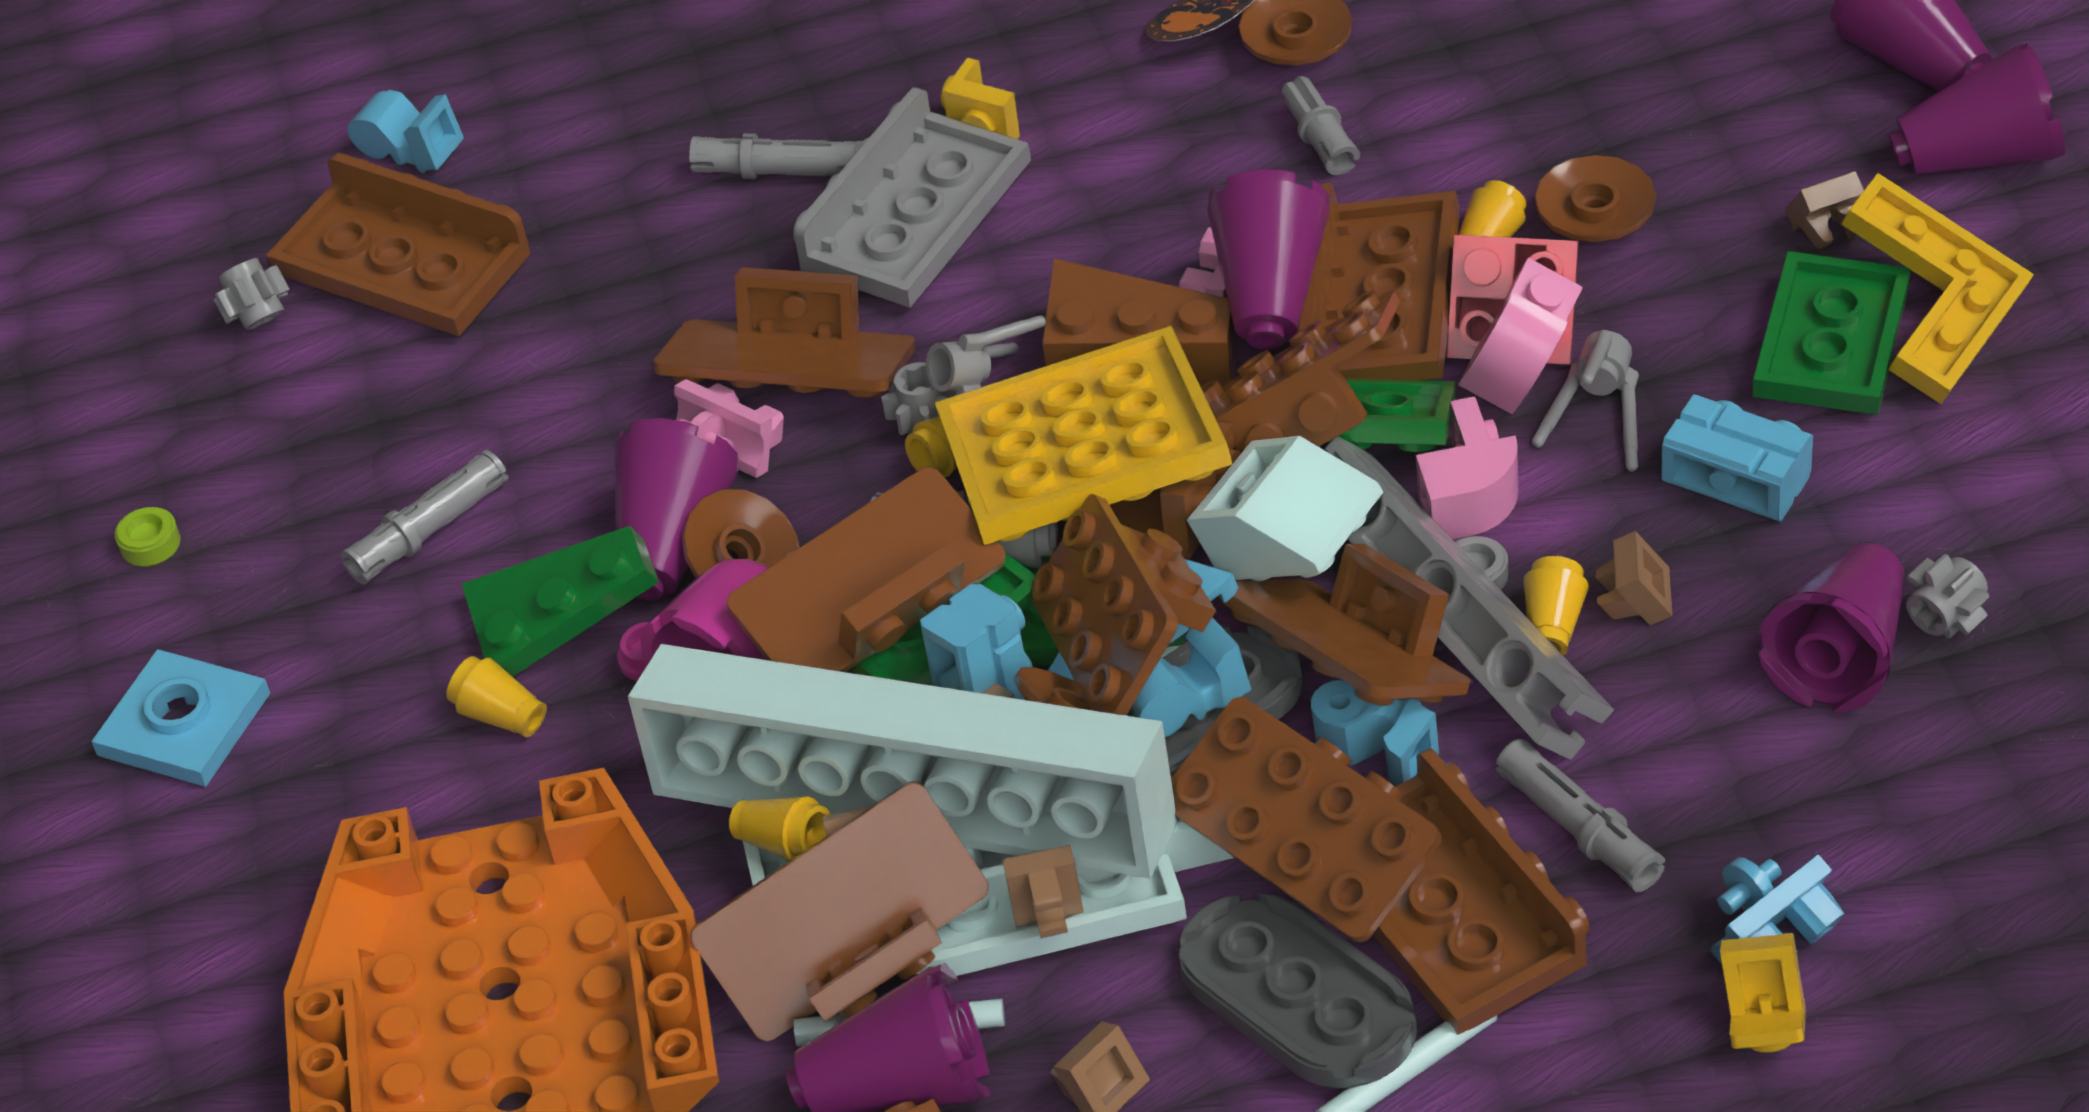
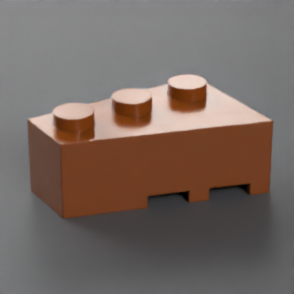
M1054 258L1043 336L1046 366L1172 326L1200 387L1212 380H1218L1222 386L1234 379L1236 346L1228 298Z

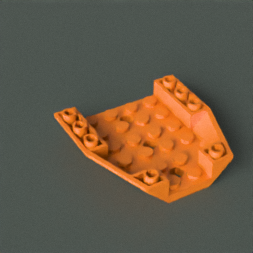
M604 768L539 780L543 813L541 816L421 840L417 839L407 807L341 820L284 990L291 1112H689L719 1083L700 952L697 951L691 940V931L696 924L694 911ZM488 880H506L503 888L494 893L481 894L476 892L477 888ZM513 983L519 986L515 993L508 998L502 1000L486 998L489 991L500 984ZM523 1092L531 1095L528 1102L517 1110L503 1111L497 1108L500 1101L512 1093Z

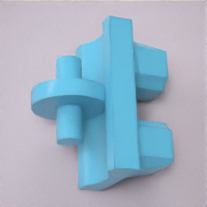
M1817 855L1774 889L1771 883L1782 874L1780 867L1775 861L1768 859L1760 866H1757L1746 858H1736L1723 869V880L1728 891L1718 897L1717 902L1722 911L1728 915L1733 914L1740 907L1745 912L1728 924L1725 928L1726 936L1721 940L1782 934L1776 925L1787 917L1810 944L1815 943L1829 932L1845 914L1831 893L1822 885L1832 872V869ZM1720 940L1712 946L1710 952L1722 964Z

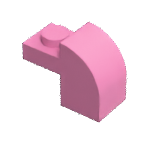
M1527 258L1519 270L1496 318L1481 338L1458 385L1513 415L1553 353L1568 324L1567 319L1583 287L1538 262Z
M1475 396L1450 401L1453 448L1416 455L1418 500L1420 506L1452 540L1477 535L1499 525L1512 512L1518 499V447L1516 435L1499 439L1494 420H1483Z

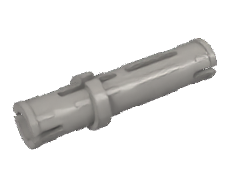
M744 133L743 138L731 139L693 136L690 143L689 160L692 163L690 167L692 173L741 174L743 179H756L757 174L834 176L839 174L857 153L862 141L758 139L757 134Z
M483 450L478 456L469 461L468 464L449 475L409 506L399 512L391 510L381 517V525L360 541L355 542L341 552L340 557L345 561L343 562L344 567L358 583L364 585L404 555L408 558L412 557L422 549V542L433 533L470 509L483 497L506 484L509 478L508 475L504 474L506 472L504 465L491 451Z
M1525 739L1515 740L1505 747L1497 759L1496 764L1499 767L1496 768V772L1521 790L1549 817L1571 833L1577 840L1578 849L1590 860H1601L1605 865H1608L1635 892L1645 891L1655 884L1664 871L1665 866L1662 864L1665 862V858L1648 844L1641 841L1627 828V819L1614 808H1604L1594 801L1582 788L1542 757Z

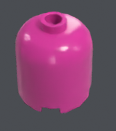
M724 559L704 571L645 626L641 637V647L646 665L649 664L661 644L766 660L728 613L727 598L732 591L769 567L750 559Z

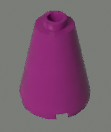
M1836 0L1830 11V20L1837 25L1832 28L1840 37L1937 92L1991 61L1989 51L1956 0Z
M2027 43L2014 46L1896 118L1898 130L1888 133L1898 166L1901 167L1909 164L1914 174H1925L2048 161L2064 156L2065 141L2060 118L2053 119L2049 100L2054 98L2034 49L2031 46L2028 47Z
M1258 169L1236 173L1227 177L1225 189L1217 193L1214 186L1209 192L1208 217L1235 332L1240 338L1246 340L1249 345L1255 348L1274 349L1281 346L1284 341L1291 339L1297 332L1329 218V195L1323 186L1312 180V189L1296 184V173L1285 170Z
M665 418L640 419L631 423L629 433L624 434L623 431L619 433L615 445V531L631 526L644 539L659 583L636 597L641 600H659L662 596L676 591L689 567L685 561L682 543V533L687 515L703 497L722 489H731L739 469L738 453L725 439L716 435L715 443L712 444L696 437L699 426L685 421Z
M1861 543L1854 545L1773 605L1760 624L1758 635L1761 634L1762 648L1758 654L1762 668L1778 689L1795 702L1810 708L1815 700L1824 704L1835 705L1832 712H1848L1867 705L1882 689L1889 675L1905 583L1904 567L1898 557L1887 548L1878 544Z
M947 963L928 967L797 1049L794 1053L795 1066L786 1070L788 1086L796 1105L800 1109L808 1106L811 1112H883L895 1105L910 1101L918 1106L934 1098L937 1106L974 1103L977 1100L990 1096L991 1088L977 1082V1079L990 1075L983 1041L968 999L954 1003L947 986L959 982V980Z

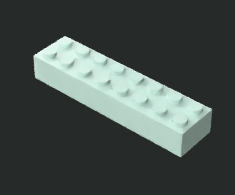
M665 644L659 646L628 695L653 795L733 808L740 800L808 796L814 798L819 805L826 807L831 814L872 806L905 783L916 781L925 787L966 848L1020 856L1070 845L1075 866L1150 879L1177 824L1162 721Z

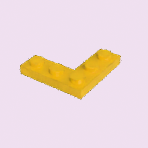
M1877 173L1850 208L1841 225L1944 291L1888 369L1942 404L2025 290L2034 274Z

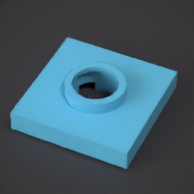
M157 649L91 742L99 757L206 787L270 695V690L264 678ZM184 697L187 705H197L190 714L180 719H162L170 712L167 703L176 698Z

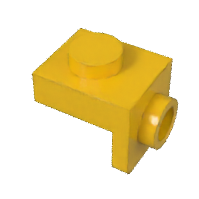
M966 58L955 75L949 76L943 85L941 105L946 111V117L1018 139L1020 132L1014 92L983 85L979 60Z
M1793 933L1721 940L1720 956L1731 1014L1729 1034L1732 1048H1751L1757 1052L1769 1053L1783 1050L1793 1043L1804 1041L1806 1007Z

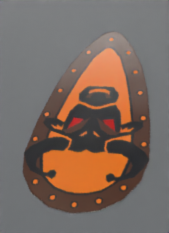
M1179 0L1157 14L1148 23L1145 32L1150 39L1157 41H1177L1195 37L1230 21L1255 0Z

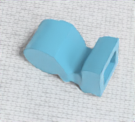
M394 90L377 92L350 121L347 127L349 138L353 144L367 156L374 159H383L390 154L398 165L405 163L413 164L423 174L427 170L437 171L464 139L446 94L436 95L419 113L401 92Z
M1213 617L1203 633L1190 628L1185 636L1191 649L1189 662L1177 667L1171 665L1162 657L1160 658L1127 716L1162 721L1164 736L1167 737L1179 730L1190 714H1193L1198 720H1202L1208 711L1215 708L1225 709L1232 699L1242 697L1245 693L1252 690L1238 644Z
M1335 680L1323 684L1314 692L1311 698L1315 740L1322 737L1339 748L1352 760L1349 766L1364 761L1384 749L1387 776L1390 783L1395 787L1417 775V754L1428 748L1433 749L1437 755L1439 754L1436 714L1425 708L1420 700L1415 698L1395 699L1394 703L1389 706L1368 703L1358 698L1354 694L1355 688L1343 680Z

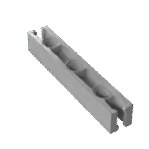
M1339 436L1335 437L1325 448L1327 452L1377 481L1383 490V494L1366 514L1364 524L1348 537L1351 544L1368 545L1448 593L1450 596L1447 601L1438 638L1536 744L1571 760L1585 744V740L1577 731H1573L1570 735L1564 733L1551 717L1552 708L1559 704L1570 716L1577 711L1601 724L1610 716L1614 709L1370 453ZM1530 668L1529 674H1528V676L1526 677V679L1524 680V676H1525V674L1527 673L1528 669Z

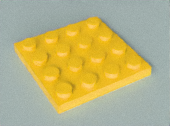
M1172 326L935 402L984 545L999 540H1016L1026 535L1030 530L1060 520L1067 521L1075 510L1081 508L1090 494L1105 498L1109 505L1122 500H1139L1151 494L1153 490L1183 480H1200L1208 477L1217 469L1232 465L1227 442Z

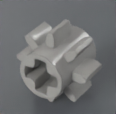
M254 258L232 267L218 277L224 290L215 294L216 298L213 300L226 324L239 318L245 330L248 331L272 321L285 312L279 299L287 296V291L290 289L277 265L264 271L258 258Z
M916 362L908 364L896 373L893 384L889 388V393L881 397L885 419H897L899 434L904 435L907 433L909 435L913 433L916 423L939 416L935 402L956 396L955 390L939 392L934 389L926 373V363Z
M1947 554L1942 555L1936 562L1926 558L1906 577L1914 587L1905 595L1908 614L1920 629L1930 635L1941 636L1944 634L1946 638L1950 639L1958 630L1968 635L1988 616L1981 607L1989 598L1987 581L1977 566L1964 558L1953 557L1950 559Z

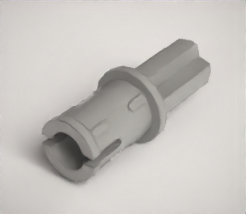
M1298 76L1293 82H1286L1282 88V94L1285 97L1287 107L1299 123L1297 129L1302 141L1314 147L1329 174L1341 175L1353 169L1356 165L1346 152L1349 153L1353 160L1359 161L1360 151L1343 130L1341 115L1338 110L1333 106L1326 105L1309 78Z

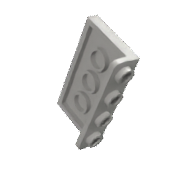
M913 87L900 102L892 106L887 118L875 132L862 141L857 153L839 174L832 176L826 189L809 209L803 211L798 216L793 229V239L796 243L801 271L857 275L859 291L911 308L1031 161L1029 143L930 112L927 91Z

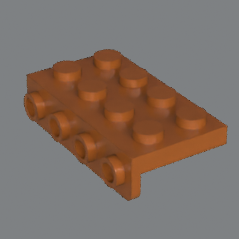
M335 153L327 162L333 183L267 253L266 259L269 268L277 265L283 277L459 337L530 256L531 252L522 218L509 206L465 194L458 189L440 186L408 173L397 172L362 158Z
M1321 184L1329 195L1330 213L1297 332L1316 321H1321L1324 327L1344 317L1341 311L1347 304L1369 291H1373L1379 297L1390 290H1394L1400 299V303L1385 335L1376 343L1336 366L1345 379L1429 380L1443 378L1449 325L1454 235H1458L1460 205L1456 191L1339 204L1333 184Z
M1428 748L1416 756L1417 775L1397 785L1396 788L1403 794L1400 802L1432 822L1438 828L1442 835L1441 844L1373 933V936L1440 1017L1450 1023L1457 1035L1479 1026L1585 967L1586 934L1589 933L1590 926L1586 914L1579 903L1571 896L1564 898L1550 883L1540 859L1530 850L1523 852L1512 840L1500 814L1492 806L1484 808L1470 792L1468 782L1458 766L1453 762L1445 764L1433 749Z

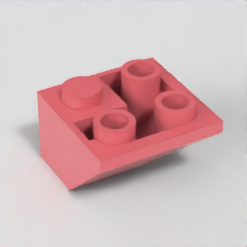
M1454 235L1447 358H1472L1481 338L1496 318L1519 270L1527 258L1576 283L1579 241ZM1574 306L1567 319L1568 324L1547 363L1571 365Z

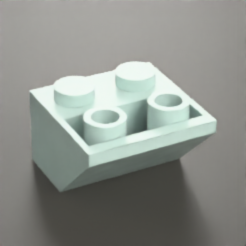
M1301 436L1254 440L1249 443L1187 521L1213 566L1217 569L1233 573L1235 580L1252 579L1263 581L1271 577L1297 575L1308 578L1324 572L1332 565L1335 560L1334 555L1351 533L1364 524L1366 514L1383 494V490L1374 479Z

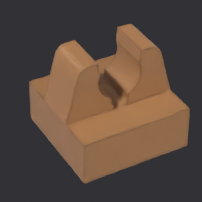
M1856 171L1800 190L1785 208V212L1793 230L1801 228L1814 246L1822 249L1834 240L1832 232L1828 227L1829 218L1841 224L1864 189ZM1843 226L1848 239L1857 235Z
M1636 531L1613 540L1614 558L1596 571V579L1609 592L1597 597V604L1612 619L1640 615L1649 625H1653L1672 617L1669 566Z
M1066 845L1002 859L1016 927L1037 923L1041 938L1068 933L1065 917L1084 913L1071 846Z
M1103 1021L1051 1070V1074L1063 1094L1077 1105L1080 1112H1117L1150 1081L1149 1076L1120 1027Z

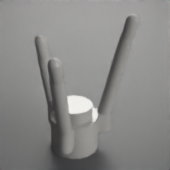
M1036 316L981 333L963 334L958 341L935 343L930 347L926 358V373L929 382L939 392L955 390L956 395L981 388L980 383L986 381L990 375L991 359L1015 354L1019 349L1018 345L1014 342L990 344L1042 328L1046 324L1045 318L1043 316Z
M1608 330L1593 332L1586 338L1578 362L1571 365L1566 382L1532 438L1534 447L1539 448L1543 446L1579 386L1582 385L1587 392L1599 396L1608 395L1614 390L1619 389L1622 400L1625 466L1631 472L1638 468L1635 388L1639 373L1629 367L1632 347L1627 339L1618 333Z

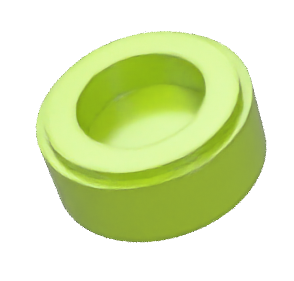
M145 507L129 513L118 523L115 530V540L123 559L135 566H152L167 560L176 552L181 541L180 532L173 515L159 507Z

